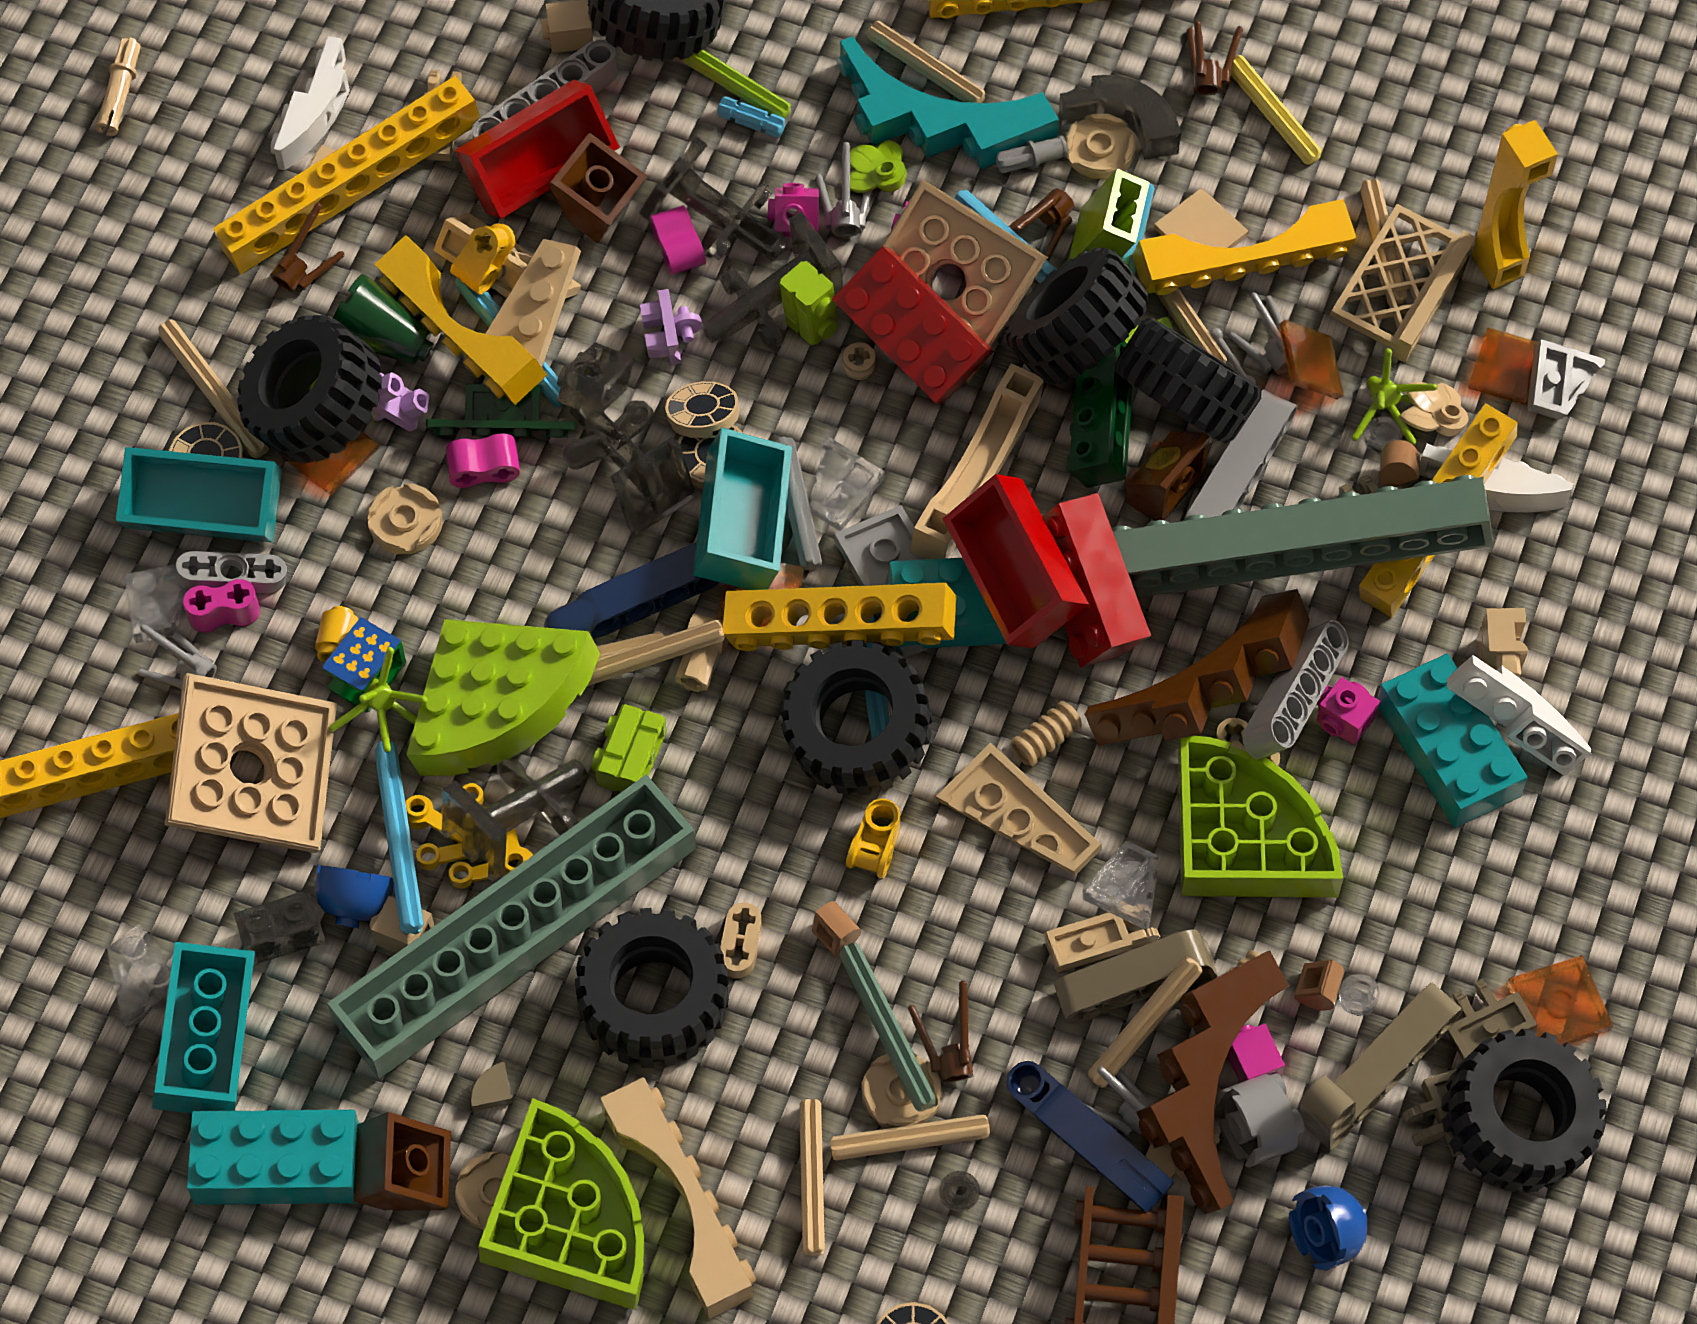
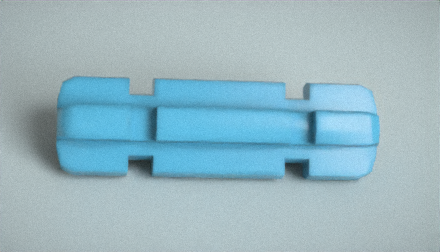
M723 97L718 105L719 117L727 120L735 118V123L762 132L764 129L766 130L765 134L775 138L780 137L784 131L785 119L775 114L767 116V111L743 102L738 105L737 100L729 97Z

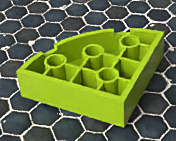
M444 619L423 696L427 697L428 701L425 704H420L406 754L419 775L452 776L469 773V768H475L486 763L493 766L528 749L553 730L567 715L565 710L575 700L576 696H581L592 678L601 654L589 631Z
M1204 736L1180 738L1177 763L1181 896L1339 898L1343 882V872L1337 843L1333 833L1330 832L1322 818L1321 810L1315 800L1294 777L1268 758L1255 759L1248 752L1232 747L1230 742Z
M532 1098L478 1246L480 1262L636 1311L643 1284L644 1233L639 1203L629 1178L610 1148L598 1137L596 1138L586 1128L581 1126L578 1120L559 1108Z

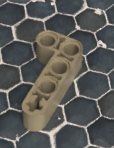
M1184 930L1059 978L1054 983V987L1065 1021L1069 1024L1081 1023L1151 997L1182 959L1187 956L1194 959L1202 967L1201 975L1187 992L1218 977L1219 975L1208 943L1199 931Z

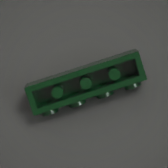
M1125 341L1120 343L1108 357L1105 356L1095 367L1087 369L1082 375L1076 378L1075 390L1072 393L1074 409L1073 422L1070 424L1071 448L1070 455L1067 458L1069 472L1086 488L1123 481L1127 476L1133 385L1115 372V361L1127 343Z

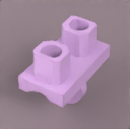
M669 289L659 290V300L640 305L644 328L664 325V331L645 334L649 358L669 356L670 365L681 364L677 335L682 336L683 341L686 343L692 342L694 340L693 334L702 328V321L696 313H689L687 306L679 307L678 315L673 317Z
M392 372L386 375L380 373L382 375V389H379L377 392L380 399L378 406L373 407L371 411L372 419L379 421L387 418L409 432L417 429L419 416L428 410L429 394L421 389L409 390L404 387L402 378Z

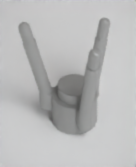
M844 142L842 155V200L836 202L833 209L822 175L818 174L815 178L826 216V228L831 229L835 236L847 238L859 234L860 229L866 228V214L873 190L864 193L860 209L857 208L854 201L850 200V144Z
M1253 292L1250 297L1273 337L1264 346L1265 356L1234 332L1229 334V338L1257 360L1265 372L1274 369L1277 374L1286 373L1301 360L1300 352L1293 344L1270 295L1265 297L1272 315L1271 318L1257 293Z
M162 617L157 618V623L188 653H185L147 625H141L140 630L180 659L176 667V673L180 674V679L144 669L138 670L139 676L175 686L181 690L183 677L187 673L210 678L215 676L217 666L213 664V660L203 655Z
M1099 1067L1097 1069L1098 1074L1125 1099V1102L1117 1112L1123 1118L1119 1120L1090 1106L1088 1107L1107 1124L1117 1128L1127 1137L1133 1130L1141 1136L1140 1120L1136 1112L1153 1102L1142 1094L1121 1069L1115 1075V1078L1104 1067Z

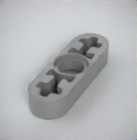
M190 551L182 554L176 562V581L181 587L188 590L198 585L219 588L226 585L229 581L235 580L226 578L221 574V569L226 566L239 568L242 574L235 579L249 581L256 593L277 592L283 588L286 582V563L280 557L272 554ZM190 566L196 567L197 575H189ZM210 566H214L213 577H209ZM249 568H253V578H248ZM266 569L273 570V578H266Z

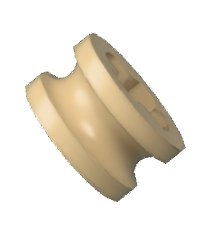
M860 342L846 347L843 352V369L848 377L855 380H863L873 374L876 365V355L873 348L868 344ZM855 357H863L862 366L855 365Z

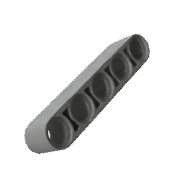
M603 39L589 42L480 117L472 127L473 139L572 80L590 84L594 94L598 93L617 77L615 48Z
M1266 390L1261 391V400L1236 438L1230 441L1185 518L1191 515H1205L1207 518L1221 516L1227 510L1241 508L1292 423L1297 411L1296 404Z
M1330 620L1307 630L1293 668L1277 672L1243 732L1245 749L1253 758L1263 759L1290 748L1295 743L1348 648L1349 639L1347 632L1338 621Z

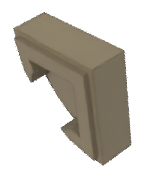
M505 1062L490 1067L476 1081L471 1095L473 1111L513 1104Z

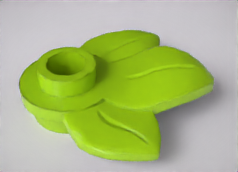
M885 140L878 148L862 144L850 149V165L854 169L850 173V191L867 193L877 187L884 192H893L900 189L904 185L907 175L906 167L902 162L904 153L900 145L894 141Z

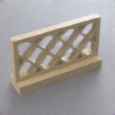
M1396 204L1333 307L1330 317L1393 349L1392 357L1406 363L1468 259L1476 236L1466 231H1463L1461 236ZM1400 218L1411 224L1415 233L1398 236L1394 227L1396 220ZM1436 237L1448 243L1445 250L1430 253L1425 239ZM1418 241L1423 255L1406 258L1401 244ZM1394 246L1399 260L1382 263L1377 251L1381 248ZM1426 263L1430 273L1429 277L1414 280L1409 266ZM1402 268L1406 282L1390 285L1385 271ZM1378 273L1382 287L1365 290L1361 279L1362 276ZM1410 289L1414 300L1413 304L1398 307L1393 292ZM1386 295L1390 309L1373 312L1368 298ZM1361 300L1366 314L1354 316L1343 310V307L1347 302ZM1394 317L1398 329L1394 335H1391L1379 329L1376 320Z

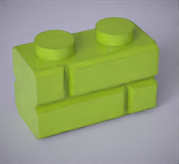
M801 261L780 279L783 311L785 312V323L796 333L800 332V336L812 346L817 345L823 339L830 338L838 328L836 303L832 300L835 296L833 283L823 274L818 275V270L810 263Z
M627 704L621 706L618 716L611 715L605 730V737H608L605 748H598L592 761L591 769L595 770L597 784L606 789L622 792L646 774L649 777L667 732L666 718L663 715L647 710L642 711L640 708Z

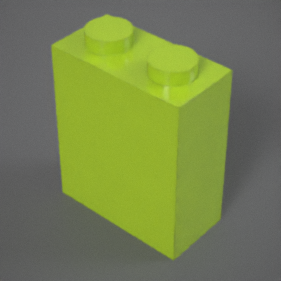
M1116 169L1081 207L1069 259H1074L1078 254L1084 251L1090 252L1092 248L1097 247L1114 250L1122 258L1136 243L1150 182Z

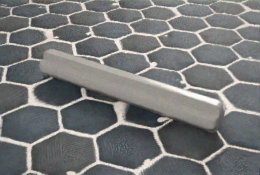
M783 436L775 442L792 446L786 506L800 567L803 570L813 571L822 564V558L795 441L792 437L785 438Z

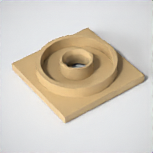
M923 179L882 245L891 248L932 290L933 276L940 267L947 264H954L960 267L966 276L965 290L958 298L943 301L991 348L1048 258ZM979 368L966 380V382L971 383Z
M187 673L183 677L165 825L311 853L320 851L334 733L329 730V726L335 722L337 703ZM249 751L261 759L264 765V776L261 782L257 784H244L233 775L230 769V761L234 753Z

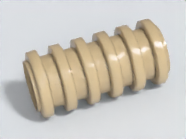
M1064 701L1058 702L1055 706L1056 709H1049L1047 716L1042 715L1039 717L1038 723L1033 722L1030 724L1029 730L1024 729L1020 733V737L1015 736L1011 740L1013 752L1022 763L1033 767L1037 764V759L1042 760L1045 758L1046 752H1052L1055 749V745H1061L1064 742V738H1070L1073 735V731L1081 729V718L1070 704Z

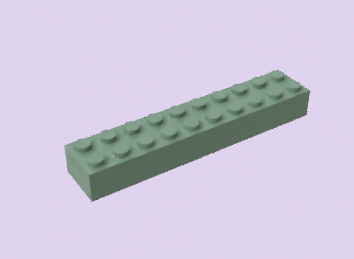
M1473 475L1458 476L1452 482L1438 484L1435 481H1422L1416 483L1414 487L1404 489L1387 486L1377 489L1375 493L1364 495L1356 492H1346L1338 495L1336 499L1323 501L1319 498H1306L1299 501L1296 505L1289 506L1272 503L1262 506L1260 510L1248 512L1241 509H1231L1223 512L1221 516L1208 518L1205 515H1191L1186 517L1184 521L1174 523L1157 520L1149 522L1146 527L1131 529L1129 526L1112 528L1137 598L1494 546L1483 477L1475 478Z
M646 774L329 1001L327 1005L333 1022L379 1079L696 850L694 829Z

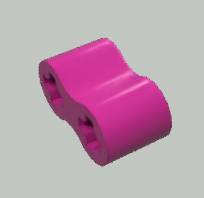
M685 205L649 216L654 238L661 250L670 275L706 264L702 244L694 230Z
M495 434L480 440L458 439L446 446L449 481L455 487L468 488L484 482L505 483L516 479L520 475L516 439L509 434Z
M244 579L229 581L226 585L219 588L198 585L188 590L183 599L189 623L195 631L200 633H209L225 624L248 626L253 624L260 615V606L255 589L249 581Z

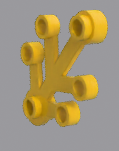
M466 784L459 793L461 804L467 810L471 830L434 810L431 800L426 796L414 795L405 801L410 828L421 830L430 826L459 842V844L440 848L431 843L421 845L417 849L416 858L418 865L422 869L433 870L440 864L481 855L493 861L471 867L466 862L454 863L449 869V878L451 884L458 889L467 888L474 882L497 877L502 878L516 868L509 865L510 861L521 860L523 863L533 856L528 849L519 846L514 825L516 811L510 802H499L492 809L493 821L501 829L504 848L489 840L482 809L484 802L483 791L477 784ZM469 793L479 795L477 799L472 801L465 799V796ZM414 806H424L421 812L411 811V808ZM502 811L511 813L506 819L498 817V814ZM426 853H433L435 855L434 859L430 861L423 860L422 856ZM459 871L468 873L464 879H456L454 876Z

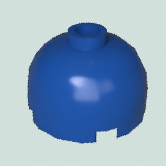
M318 865L315 895L318 905L322 910L336 917L335 925L359 928L360 921H371V918L380 913L388 896H392L394 888L392 877Z
M1322 1185L1304 1190L1293 1197L1292 1201L1297 1202L1296 1209L1289 1211L1291 1234L1300 1253L1305 1256L1309 1251L1312 1258L1317 1261L1312 1266L1316 1269L1327 1271L1348 1262L1359 1254L1366 1242L1367 1215L1362 1205L1359 1204L1352 1194L1343 1188Z

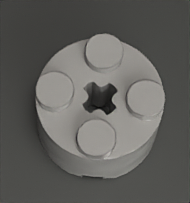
M1277 1073L1257 1076L1220 1090L1216 1095V1108L1223 1106L1225 1118L1218 1120L1223 1137L1238 1161L1244 1158L1247 1160L1244 1165L1246 1167L1255 1166L1295 1150L1298 1144V1134L1304 1132L1305 1129L1302 1116L1297 1109L1291 1108L1286 1097L1287 1090L1284 1080Z

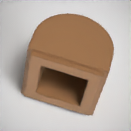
M1395 440L1387 443L1382 448L1379 481L1383 487H1397L1419 478L1420 454L1414 445L1407 441Z
M835 901L828 902L815 911L812 932L834 956H840L841 947L856 942L861 935V929Z
M1333 959L1304 963L1294 999L1312 1009L1332 1010L1337 999L1344 968Z

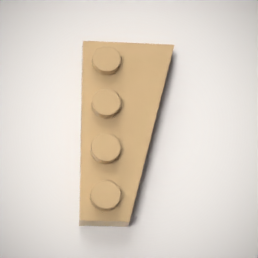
M543 239L485 334L513 336L535 357L542 367L581 253L580 249L574 245Z
M991 742L936 795L938 802L1074 876L1102 850V845Z

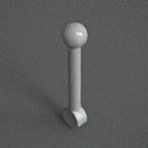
M1219 328L1211 329L1210 335L1218 344L1233 369L1256 384L1252 376L1246 375L1222 339V331Z

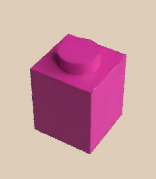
M1266 1024L1253 1027V1025L1243 1026L1227 1054L1239 1082L1241 1083L1263 1074L1273 1075L1277 1073L1282 1077L1285 1064Z

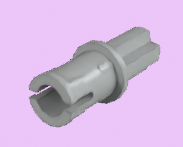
M1063 136L1037 143L1027 141L1025 146L996 154V164L1001 173L1030 166L1032 169H1036L1039 167V164L1067 158V143Z

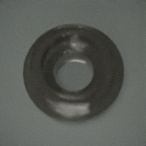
M951 1172L940 1183V1199L950 1210L957 1212L967 1211L979 1199V1183L973 1175L967 1172ZM955 1185H963L966 1187L967 1192L963 1195H956L952 1188Z

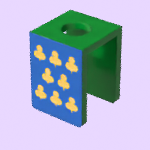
M360 617L323 665L324 671L334 677L328 686L329 691L354 706L361 703L359 697L365 693L375 678L379 680L388 647L394 649L387 684L390 686L406 665L402 641ZM371 706L364 710V712H370Z

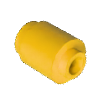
M334 606L322 613L315 649L318 651L317 658L325 663L358 621L359 618L354 615L351 609L343 606Z

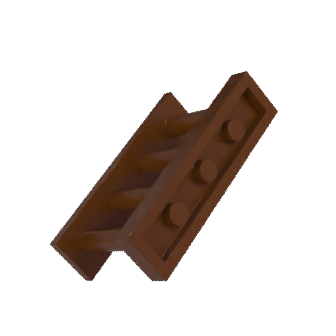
M1086 1186L1084 1200L1076 1199L1074 1224L1082 1225L1074 1318L1066 1317L1065 1324H1086L1083 1323L1084 1300L1150 1307L1149 1311L1157 1312L1156 1324H1175L1184 1196L1168 1195L1165 1208H1158L1157 1212L1149 1211L1146 1213L1144 1210L1093 1205L1094 1187ZM1091 1222L1156 1228L1157 1233H1163L1162 1247H1155L1154 1251L1089 1244ZM1088 1261L1153 1267V1272H1160L1159 1287L1152 1286L1151 1290L1087 1284Z

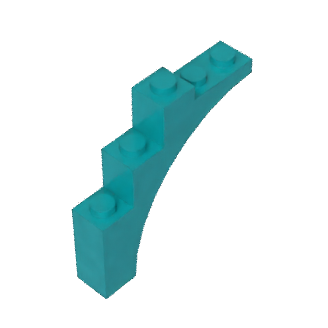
M853 36L840 41V56L837 57V64L841 74L844 77L849 76L853 83L852 90L857 100V115L854 116L855 125L861 135L866 134L872 146L909 133L915 147L920 146L924 155L928 158L963 144L968 158H974L981 170L996 164V154L999 152L1025 146L1027 141L1037 143L1058 137L1059 118L1043 92L1018 100L996 103H968L934 97L908 87L884 72L865 54Z

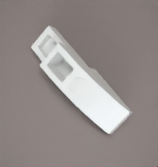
M328 36L324 49H319L315 60L316 72L314 78L310 77L308 79L305 93L294 91L290 104H285L281 115L282 127L279 133L273 135L271 142V153L275 154L278 169H288L313 149L334 123L349 93L346 70H343L346 58L342 39Z
M1427 444L1421 457L1419 475L1433 479L1452 451L1446 447H1435ZM1502 458L1499 468L1494 469L1484 485L1489 510L1529 513L1566 508L1574 483L1566 481L1557 474H1547L1530 468L1524 462Z
M1472 655L1447 678V688L1506 727L1507 738L1562 775L1566 776L1591 754L1589 745L1567 720L1535 690L1502 665L1495 670Z

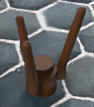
M1196 20L1194 22V30L1192 28L1187 29L1193 72V90L1195 93L1209 96L1216 95L1221 92L1222 84L1230 83V71L1241 40L1242 26L1236 28L1223 69L1219 67L1218 61L1204 59L1201 22Z
M1055 188L1044 199H1041L1035 207L1008 227L1018 232L1038 217L1048 226L1057 224L1058 227L1043 253L1048 257V261L1063 232L1073 222L1069 214L1074 209V202L1065 191Z
M321 203L315 204L287 254L270 274L272 280L288 292L293 293L298 286L306 290L313 280L345 256L343 251H339L309 274L305 272L308 268L307 264L296 256L298 249L322 208Z
M961 980L959 982L960 1044L942 1047V1055L940 1056L935 1051L914 1005L908 1006L914 1026L929 1057L931 1072H941L942 1081L944 1082L962 1081L974 1076L969 1052L967 983Z

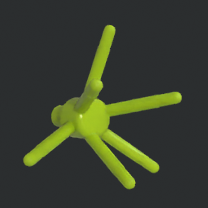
M1387 348L1384 353L1382 378L1379 379L1376 376H1372L1366 382V387L1370 390L1371 398L1374 401L1353 433L1352 440L1357 441L1378 409L1388 408L1407 441L1415 445L1416 439L1407 424L1400 419L1401 414L1395 405L1399 401L1413 405L1408 395L1401 392L1435 391L1438 386L1436 384L1393 383L1389 380L1392 350Z
M388 647L386 650L379 680L375 678L365 693L359 697L361 703L329 726V730L334 732L371 706L372 709L377 711L383 750L386 753L391 751L385 711L391 708L415 725L417 716L395 702V699L422 704L428 701L426 696L391 690L389 684H387V679L394 654L392 647Z

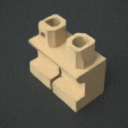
M1486 608L1482 625L1476 638L1478 659L1495 670L1502 665L1518 678H1520L1528 653L1527 646L1520 641L1526 624L1525 608Z

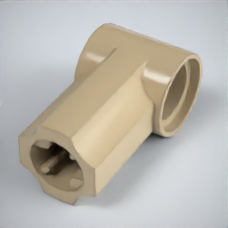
M694 613L690 619L688 629L713 620H719L723 627V620ZM725 638L722 642L683 654L676 674V683L681 684L690 691H707L719 655H724L729 641Z

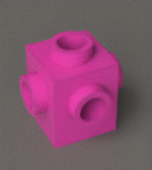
M785 183L783 188H776L775 199H768V220L775 221V232H782V235L786 237H801L804 235V232H818L819 188H804L802 183Z
M1341 676L1333 688L1327 685L1316 704L1319 706L1316 721L1320 723L1321 727L1328 734L1335 737L1340 736L1355 746L1375 720L1380 701L1371 696L1361 684L1349 682Z

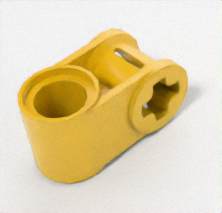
M501 223L476 228L471 233L461 253L454 260L450 269L451 274L478 295L487 292L495 283L500 269L514 248L515 236L511 228Z
M881 798L874 800L868 805L858 832L850 845L846 859V868L852 869L856 866L877 873L878 878H885L900 833V812L894 802ZM880 817H887L892 823L885 827H879L873 821Z

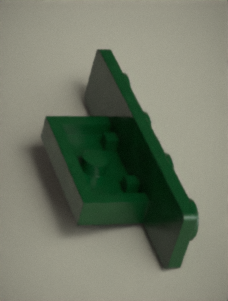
M466 384L465 420L426 419V427L435 429L436 436H457V429L472 430V436L478 437L494 435V430H509V435L513 437H531V431H546V437L568 438V431H577V423L540 421V385H536L514 405L505 395L498 399L485 384Z

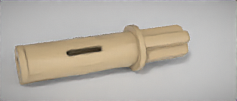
M131 37L129 39L123 38L120 41L115 61L109 65L110 79L99 118L95 125V129L103 134L104 128L108 120H110L106 133L108 136L118 134V127L131 81L137 76L135 66L141 46L136 42V39Z

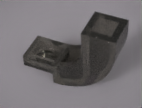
M1095 75L1091 77V88L1073 89L1066 93H1060L1059 117L1061 125L1073 124L1076 121L1078 123L1084 120L1085 116L1094 113L1109 114L1122 119L1135 133L1144 160L1179 154L1181 131L1175 113L1168 102L1146 84L1118 75Z

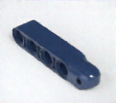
M693 543L586 590L576 600L558 607L549 613L545 619L544 628L589 631L592 639L603 637L715 587L720 582L693 575L696 543Z
M1023 1061L1010 1070L1006 1084L1012 1096L1141 1210H1144L1146 1213L1149 1212L1174 1184L1161 1169L1039 1064L1033 1061Z

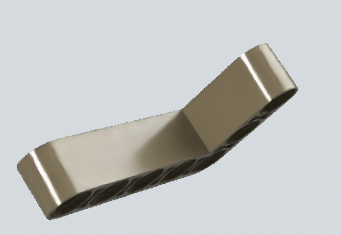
M1433 982L1428 984L1334 1083L1323 1075L1311 1085L1300 1101V1114L1304 1127L1326 1147L1333 1150L1460 1017L1463 1008Z

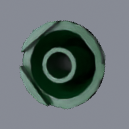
M363 273L358 276L348 289L351 294L345 302H340L332 319L340 322L368 344L375 354L412 365L418 360L424 362L434 345L429 340L431 332L370 277Z

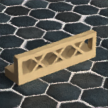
M470 213L445 219L433 251L453 263L463 250L471 233L476 228L488 225ZM515 243L513 250L500 269L499 275L491 288L507 298L534 254ZM572 279L566 298L578 295L582 285Z

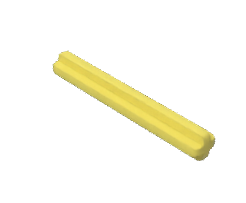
M1237 55L1234 58L1230 75L1305 164L1311 165L1318 161L1321 157L1319 146L1246 59L1241 55Z

